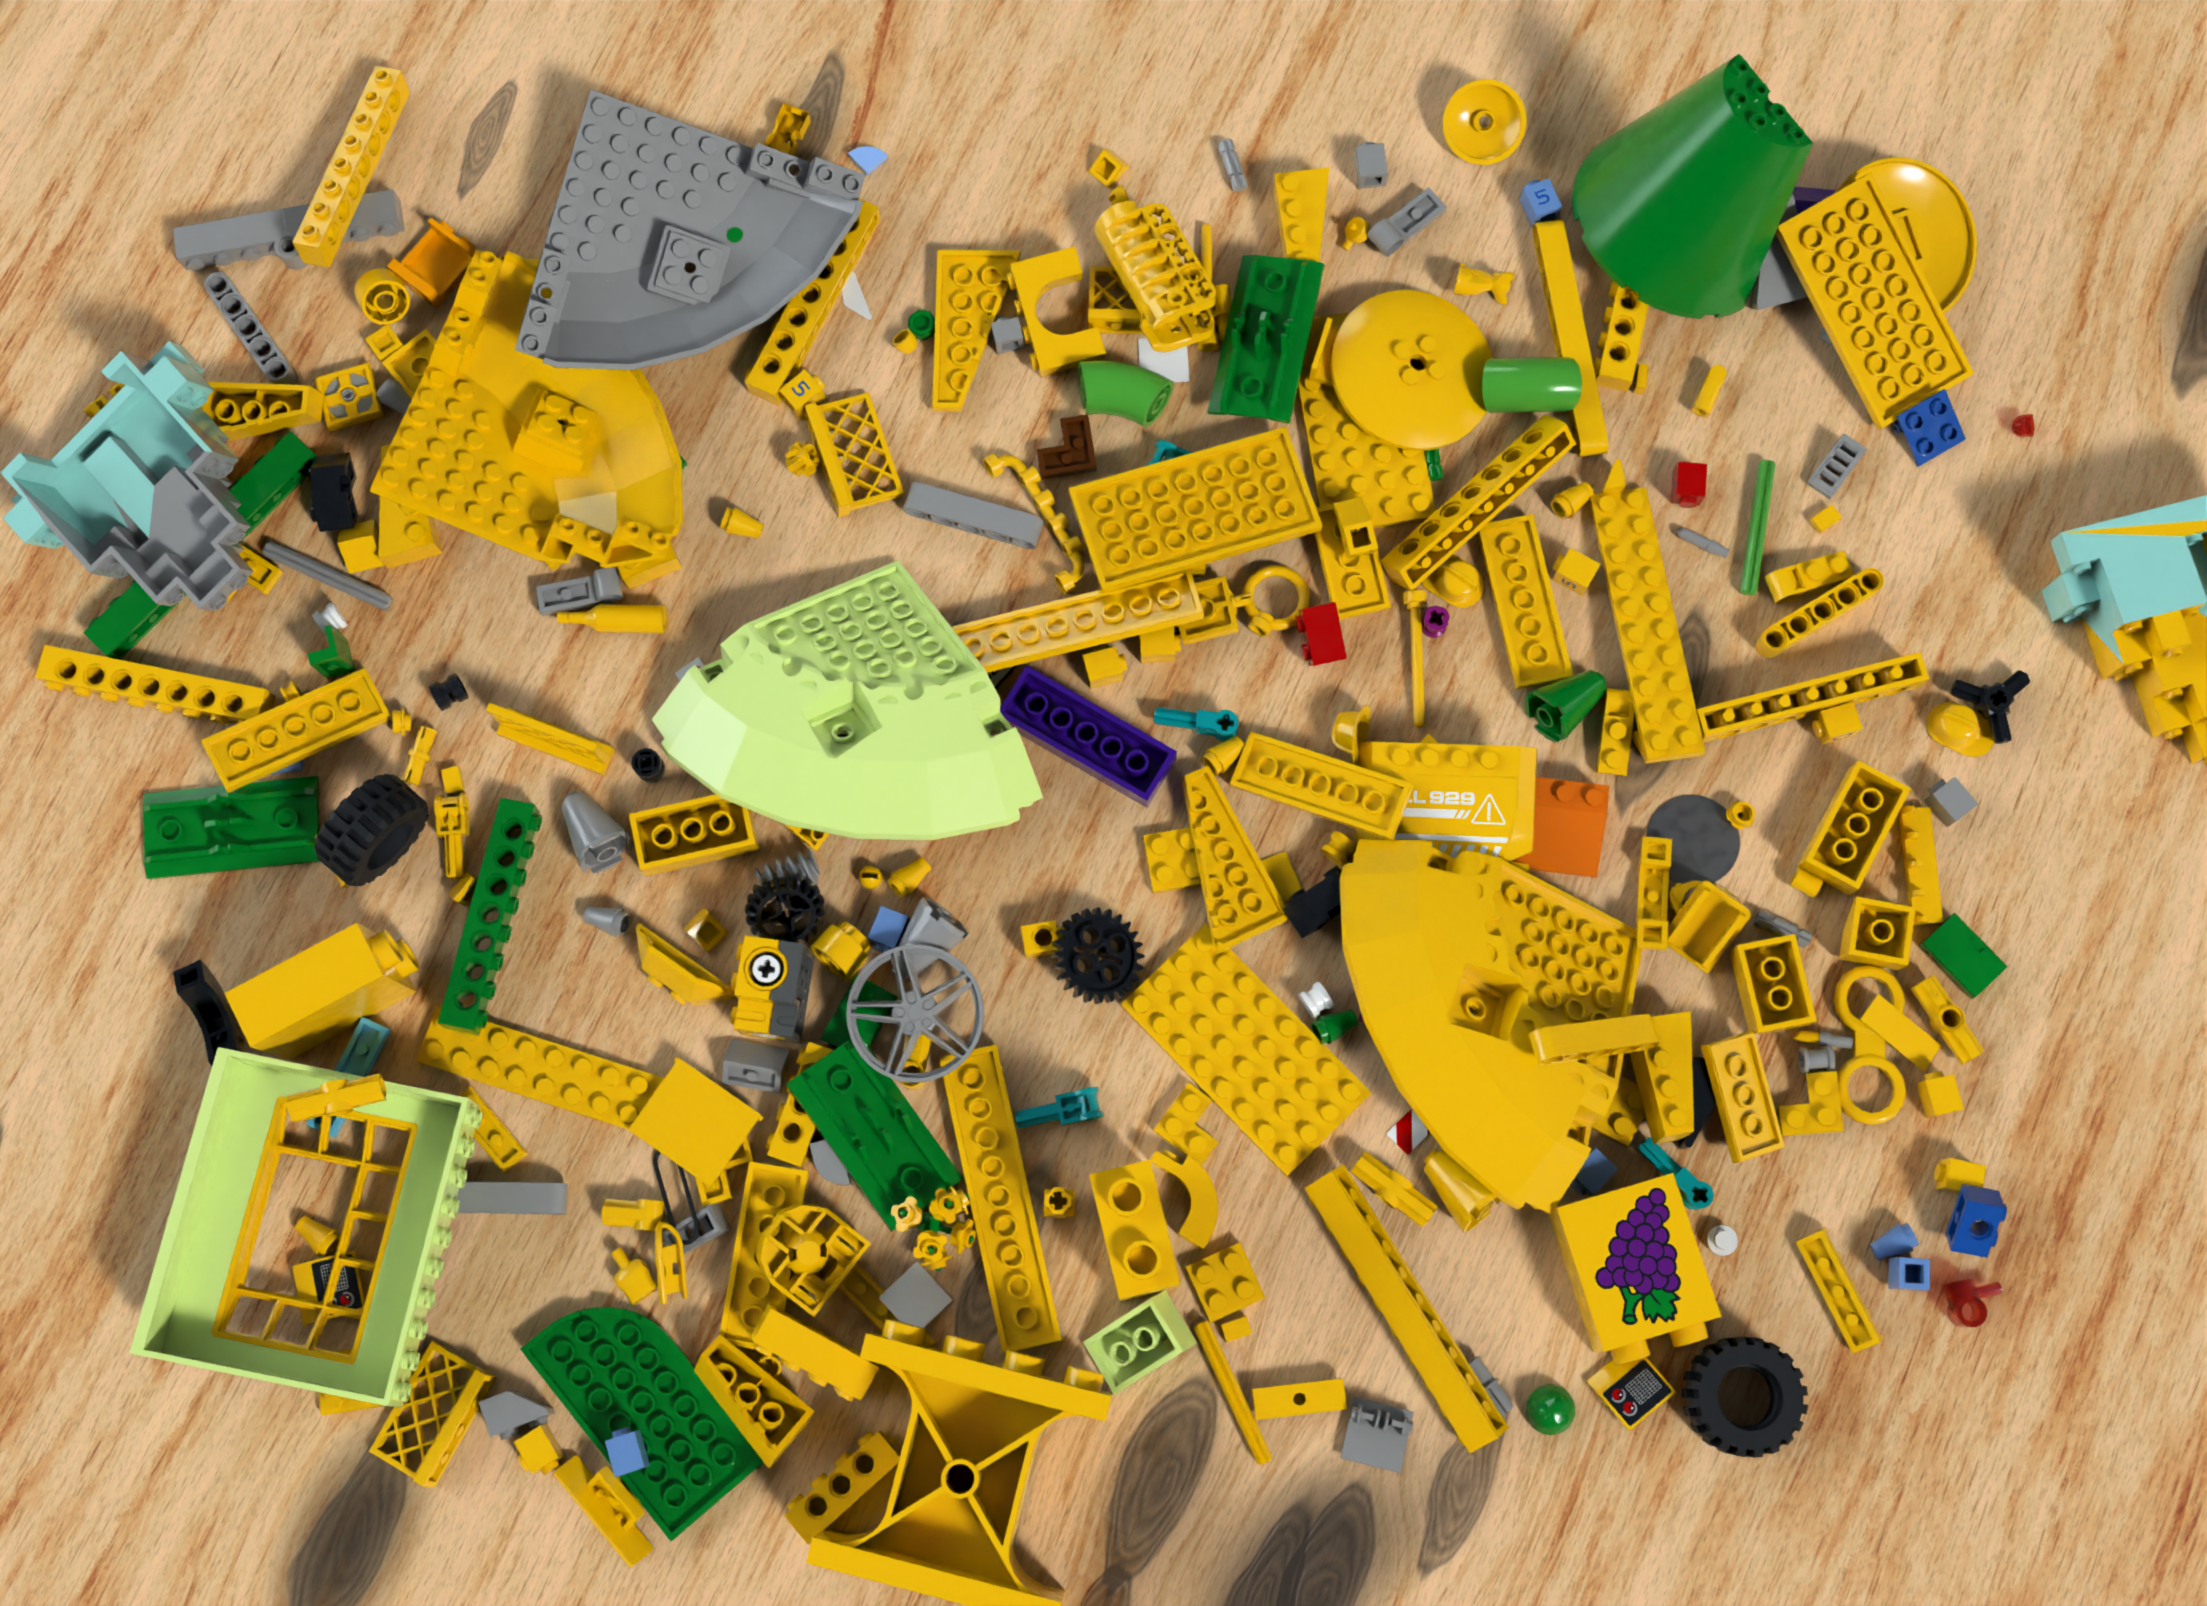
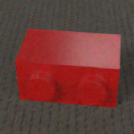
M1336 602L1298 610L1299 616H1295L1298 633L1303 632L1305 644H1301L1304 661H1309L1310 666L1347 659Z

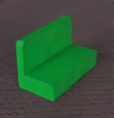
M332 625L325 626L330 647L308 653L310 665L327 679L354 672L355 667L347 639Z

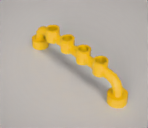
M992 453L982 459L983 464L991 478L1003 474V467L1010 466L1016 471L1022 486L1031 495L1035 507L1042 513L1050 531L1059 540L1064 554L1073 563L1071 573L1063 570L1054 575L1059 589L1064 595L1076 590L1075 583L1081 579L1085 569V564L1080 552L1084 551V546L1078 536L1069 537L1065 529L1069 528L1070 525L1064 513L1061 512L1056 515L1051 508L1055 504L1051 492L1048 489L1041 491L1037 483L1041 481L1037 469L1034 466L1027 469L1025 464L1013 455L997 457Z

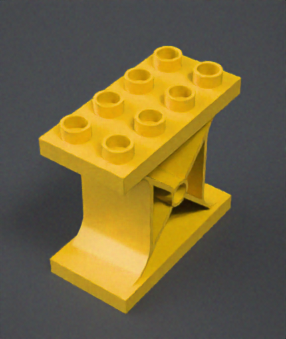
M885 1320L882 1334L866 1333L860 1359L882 1364L897 1373L908 1387L912 1401L911 1416L887 1509L879 1526L872 1531L861 1534H849L827 1528L812 1537L806 1563L967 1606H1061L1065 1590L1041 1584L1023 1570L1015 1554L1014 1538L1037 1444L1043 1430L1052 1422L1069 1416H1085L1106 1422L1113 1394L1101 1391L1105 1374L1069 1365L1067 1366L1064 1381L1041 1375L1045 1362L1043 1358L1010 1350L1006 1351L1003 1365L982 1360L986 1346L984 1343L946 1335L942 1350L923 1345L927 1331L926 1328L895 1320ZM957 1464L966 1465L972 1470L974 1474V1484L972 1487H963L956 1482L954 1468Z

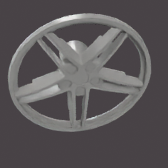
M904 945L881 953L871 960L859 973L852 985L847 1001V1027L857 1052L874 1070L898 1081L926 1082L951 1073L963 1064L973 1052L983 1028L984 1003L974 976L956 957L933 946ZM909 954H926L940 958L952 965L960 975L927 993H923ZM904 955L914 990L905 992L898 956ZM893 959L900 996L899 1000L857 1002L860 991L868 977L880 965ZM962 979L966 980V985L939 1004L936 1003L933 996ZM970 989L975 1005V1022L970 1039L966 1044L956 1035L955 1031L938 1017V1013ZM856 1007H893L892 1017L856 1013ZM856 1019L891 1023L898 1026L886 1065L878 1061L864 1045L858 1031ZM936 1025L963 1048L960 1054L931 1033ZM902 1034L911 1036L897 1069H892L891 1066ZM920 1035L926 1036L943 1050L945 1049L956 1057L945 1066L930 1072H902Z

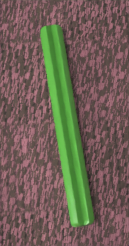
M1761 460L1758 464L1740 588L1741 594L1754 596L1758 589L1775 471V462L1771 460Z

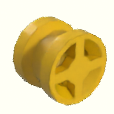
M1334 831L1330 836L1331 841L1328 844H1324L1320 851L1329 860L1343 867L1347 863L1348 855L1356 851L1357 845L1344 834Z

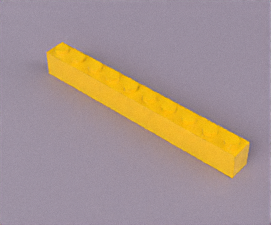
M1340 1165L1305 1187L1309 1201L1318 1209L1324 1219L1327 1230L1338 1241L1342 1254L1351 1262L1357 1272L1359 1281L1362 1285L1366 1286L1371 1294L1375 1307L1386 1318L1392 1334L1395 1338L1399 1339L1404 1347L1408 1360L1417 1368L1423 1378L1425 1387L1428 1391L1432 1392L1440 1405L1441 1413L1452 1424L1459 1442L1467 1448L1469 1453H1472L1498 1439L1509 1429L1507 1423L1345 1165Z

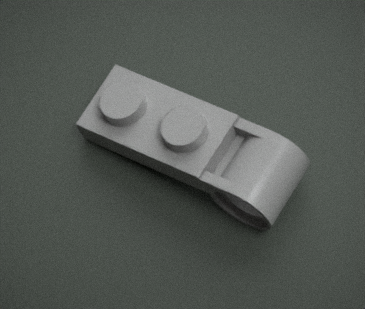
M1428 187L1388 220L1384 218L1377 222L1370 229L1367 237L1386 257L1390 256L1445 213L1447 206Z
M601 568L594 571L592 576L536 586L539 610L542 616L594 607L599 604L613 603L623 598L619 570L617 568Z

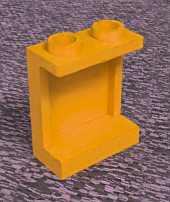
M430 218L427 221L430 225L428 232L401 262L393 258L387 265V268L394 272L406 287L436 309L463 279L467 271V261L473 258L475 254V246L466 237L462 236L459 239L453 234L454 230L441 220L438 223L433 218Z

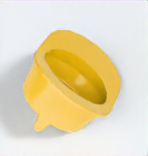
M1454 554L1421 582L1429 592L1457 608H1467L1474 605L1481 598L1484 591V581L1481 574L1470 563Z
M1953 702L1940 703L1927 716L1926 727L1931 738L1940 745L1968 757L1982 756L1989 752L1994 744L1989 720L1983 719L1982 714L1966 705Z
M1368 705L1363 706L1360 711L1339 713L1331 734L1337 749L1351 754L1353 764L1359 766L1360 742L1366 741L1371 723V710Z

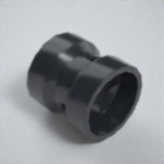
M456 673L448 676L446 681L442 683L435 682L429 685L430 692L441 711L450 708L451 704L456 701L462 702L469 698L462 681Z
M644 748L634 754L631 763L632 768L643 781L653 783L663 777L666 769L665 763L656 751Z

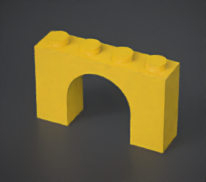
M1075 246L1011 263V273L1006 274L1010 290L1015 289L1018 300H1014V305L1018 317L1023 316L1026 326L1021 328L1025 343H1031L1033 353L1029 354L1033 371L1039 370L1040 377L1077 368L1078 362L1105 360L1106 352L1098 327L1068 335H1059L1044 328L1036 315V305L1045 292L1055 287L1082 280L1083 272Z

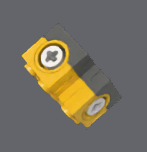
M744 935V941L738 944L736 960L740 961L738 973H733L731 990L735 991L734 995L739 999L738 1006H733L731 1024H734V1029L743 1036L801 1044L815 956L803 943Z

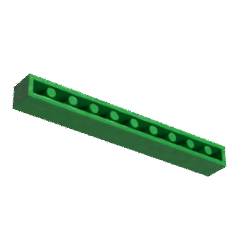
M291 431L286 436L280 437L275 442L274 447L266 455L259 457L255 461L254 467L245 475L240 476L229 490L241 503L236 510L251 525L245 532V537L309 476V467L312 466L316 455ZM133 580L130 587L121 596L114 598L109 604V608L101 616L94 618L83 633L105 655L121 660L177 604L171 606L156 604L142 587Z

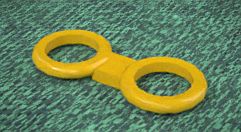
M1866 965L1854 967L1843 974L1835 987L1833 1000L1836 1013L1843 1024L1852 1030L1853 1037L1852 1058L1842 1065L1837 1076L1843 1112L1856 1122L1875 1125L1885 1123L1895 1117L1903 1106L1906 1094L1904 1078L1896 1065L1885 1058V1040L1852 1014L1848 1008L1847 993L1854 981L1868 977L1876 979L1885 985L1890 993L1891 1004L1902 1013L1905 999L1902 987L1893 975L1883 968ZM1871 1066L1878 1068L1891 1081V1100L1886 1108L1879 1112L1870 1113L1862 1111L1854 1105L1849 1097L1847 1089L1849 1078L1860 1067Z

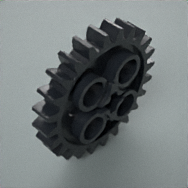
M1100 907L1093 909L1092 913L1087 908L1081 911V915L1078 912L1071 915L1072 921L1065 920L1062 922L1065 930L1059 929L1055 932L1061 940L1051 942V945L1058 948L1057 952L1050 954V957L1058 959V963L1053 965L1052 969L1061 970V974L1056 978L1057 981L1065 979L1067 983L1063 989L1074 988L1073 997L1076 998L1083 994V1002L1085 1003L1090 1002L1092 998L1095 1004H1100L1103 1002V999L1106 1003L1114 1001V996L1117 999L1124 997V991L1128 992L1133 989L1130 982H1136L1140 979L1134 972L1144 968L1137 963L1138 959L1145 957L1144 954L1137 953V948L1141 947L1143 943L1134 942L1133 940L1138 935V931L1130 933L1128 929L1131 922L1121 924L1122 915L1118 914L1112 918L1111 909L1104 911L1102 914ZM1084 931L1088 932L1091 936L1090 944L1086 943L1083 938ZM1111 939L1118 945L1117 953L1111 949ZM1074 947H1076L1077 949H1079V950H1081V951H1084V952H1083V953L1076 952V951L1074 950ZM1114 958L1120 960L1121 964L1119 965V963L1112 961L1111 959ZM1078 959L1082 960L1085 965L1084 973L1077 968ZM1105 967L1111 971L1112 978L1110 981L1104 976Z

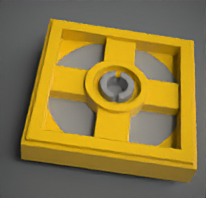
M369 362L314 377L317 390L324 394L322 410L327 429L330 432L384 416L380 398L376 396L378 388L372 365Z

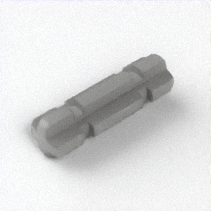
M1222 140L1218 144V149L1221 156H1223L1222 160L1228 177L1231 179L1230 183L1233 191H1243L1247 188V180L1242 173L1243 169L1238 154L1234 150L1233 140Z
M1760 910L1754 919L1756 927L1763 930L1767 928L1768 932L1778 937L1795 934L1798 946L1804 948L1809 945L1812 939L1810 931L1803 928L1799 930L1797 925L1777 916L1772 918V914Z

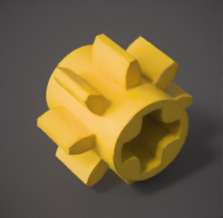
M797 441L789 447L790 451L785 454V464L792 474L798 477L804 474L806 477H809L817 472L816 467L820 465V454L814 445L808 442L801 445Z

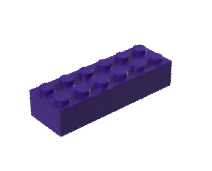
M1027 665L1000 707L1001 714L1012 728L1016 727L1021 736L1148 808L1177 759V751Z

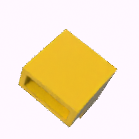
M375 519L356 523L354 528L340 530L337 544L349 574L384 566L378 559L379 528Z

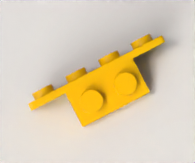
M575 1455L556 1469L553 1473L554 1477L629 1567L635 1566L653 1550V1546L635 1525L646 1512L642 1508L640 1501L630 1494L622 1484L620 1477H615L607 1465L594 1476L582 1460Z

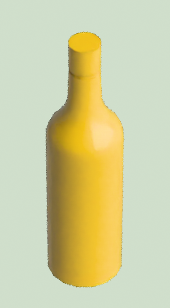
M599 604L586 612H558L557 623L585 624L600 633L665 634L668 625V613L666 605Z

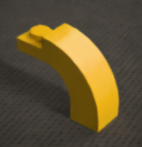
M1166 1149L1162 1153L1156 1150L1151 1158V1164L1178 1179L1185 1186L1190 1197L1188 1217L1177 1235L1204 1250L1214 1232L1218 1217V1199L1214 1184L1206 1170L1189 1155L1183 1165L1177 1163L1179 1157Z

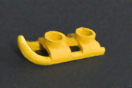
M659 1221L656 1225L654 1249L658 1277V1294L660 1304H667L668 1294L681 1292L683 1299L688 1298L685 1261L680 1234L672 1225ZM663 1228L672 1233L676 1244L662 1245ZM678 1262L679 1273L673 1274L672 1264Z

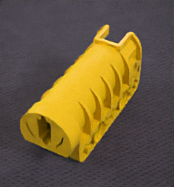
M1124 201L1104 211L1095 224V236L1140 313V328L1152 349L1157 352H1170L1210 338L1214 334L1215 329L1214 316L1210 308L1216 303L1217 292L1169 209L1160 203H1153L1138 208L1134 201ZM1153 214L1161 217V225H1159L1158 219L1152 216ZM1172 234L1175 236V238L1173 240H1168V238H1165L1162 235ZM1176 247H1177L1178 253H1179L1181 256H1184V263H1185V264H1182L1181 258H1180V257L1177 255V253L1175 252V248H1176ZM1189 273H1194L1199 278L1192 280ZM1199 287H1201V292L1203 293V295L1208 296V298L1204 299V297L1201 296L1198 289ZM1198 317H1199V321H1200V323L1202 324V326H1207L1206 329H1202L1201 326H1198V327H1197V318H1198Z

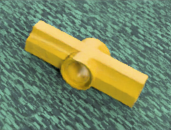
M1935 975L1910 988L1929 1016L1931 1028L1942 1036L1960 1065L1976 1058L1985 1051L1965 1022L1963 1010L1953 1004ZM1944 1012L1952 1018L1951 1027L1946 1026L1942 1020Z
M379 1073L350 1081L347 1079L329 1081L321 1084L320 1088L288 1095L286 1105L291 1121L300 1122L323 1115L327 1117L339 1116L354 1111L353 1108L385 1101L387 1092L382 1075Z
M1366 1151L1350 1170L1352 1175L1375 1191L1374 1194L1381 1201L1395 1210L1397 1208L1420 1227H1423L1438 1208L1437 1205L1414 1189L1413 1184L1403 1175L1393 1169H1388Z
M1064 1187L1044 1189V1217H1055L1057 1219L1075 1217V1189H1064Z

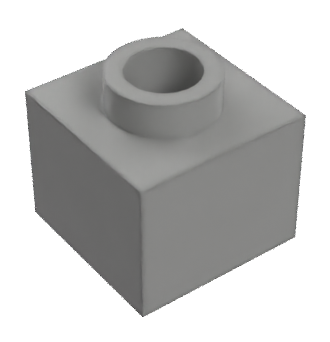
M1002 317L996 320V322L991 323L997 354L1024 348L1018 317Z

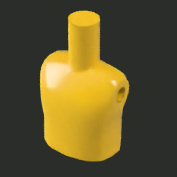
M621 1247L611 1253L620 1268L614 1275V1282L626 1294L632 1305L638 1304L658 1289L657 1283L642 1259L637 1258L630 1261Z

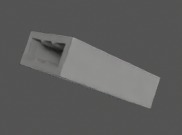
M1794 194L1789 199L1779 225L1797 215ZM1776 234L1752 288L1751 306L1755 310L1808 297Z

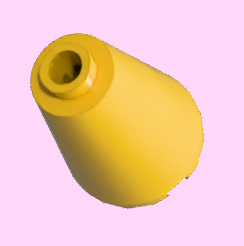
M1435 1149L1424 1159L1426 1166L1423 1170L1458 1227L1464 1233L1466 1230H1472L1491 1213L1490 1209L1494 1205L1493 1201L1497 1204L1501 1202L1497 1196L1445 1153L1444 1150L1438 1151Z

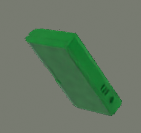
M1956 913L1950 915L1919 944L1971 999L1981 993L2008 967Z
M857 974L820 1038L836 1048L851 1039L847 1027L846 1009L849 993L858 976ZM866 980L857 1002L896 1001L898 997ZM856 1007V1013L888 1016L892 1007ZM856 1019L859 1034L870 1048L883 1023Z

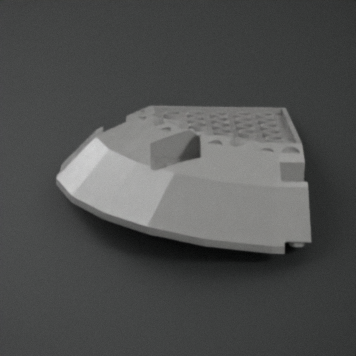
M590 90L542 250L515 350L543 359V364L555 368L636 370L702 354L769 319L821 274L860 215L863 201L858 200L865 174L818 157L809 162L760 143L751 148ZM790 166H796V167H797V169H798V174H797V175H791V174H790V172H789V167H790ZM738 227L742 230L743 237L739 242L733 243L727 239L726 234L730 228ZM686 263L694 264V273L686 272ZM543 288L551 290L552 296L550 298L542 297L541 290Z

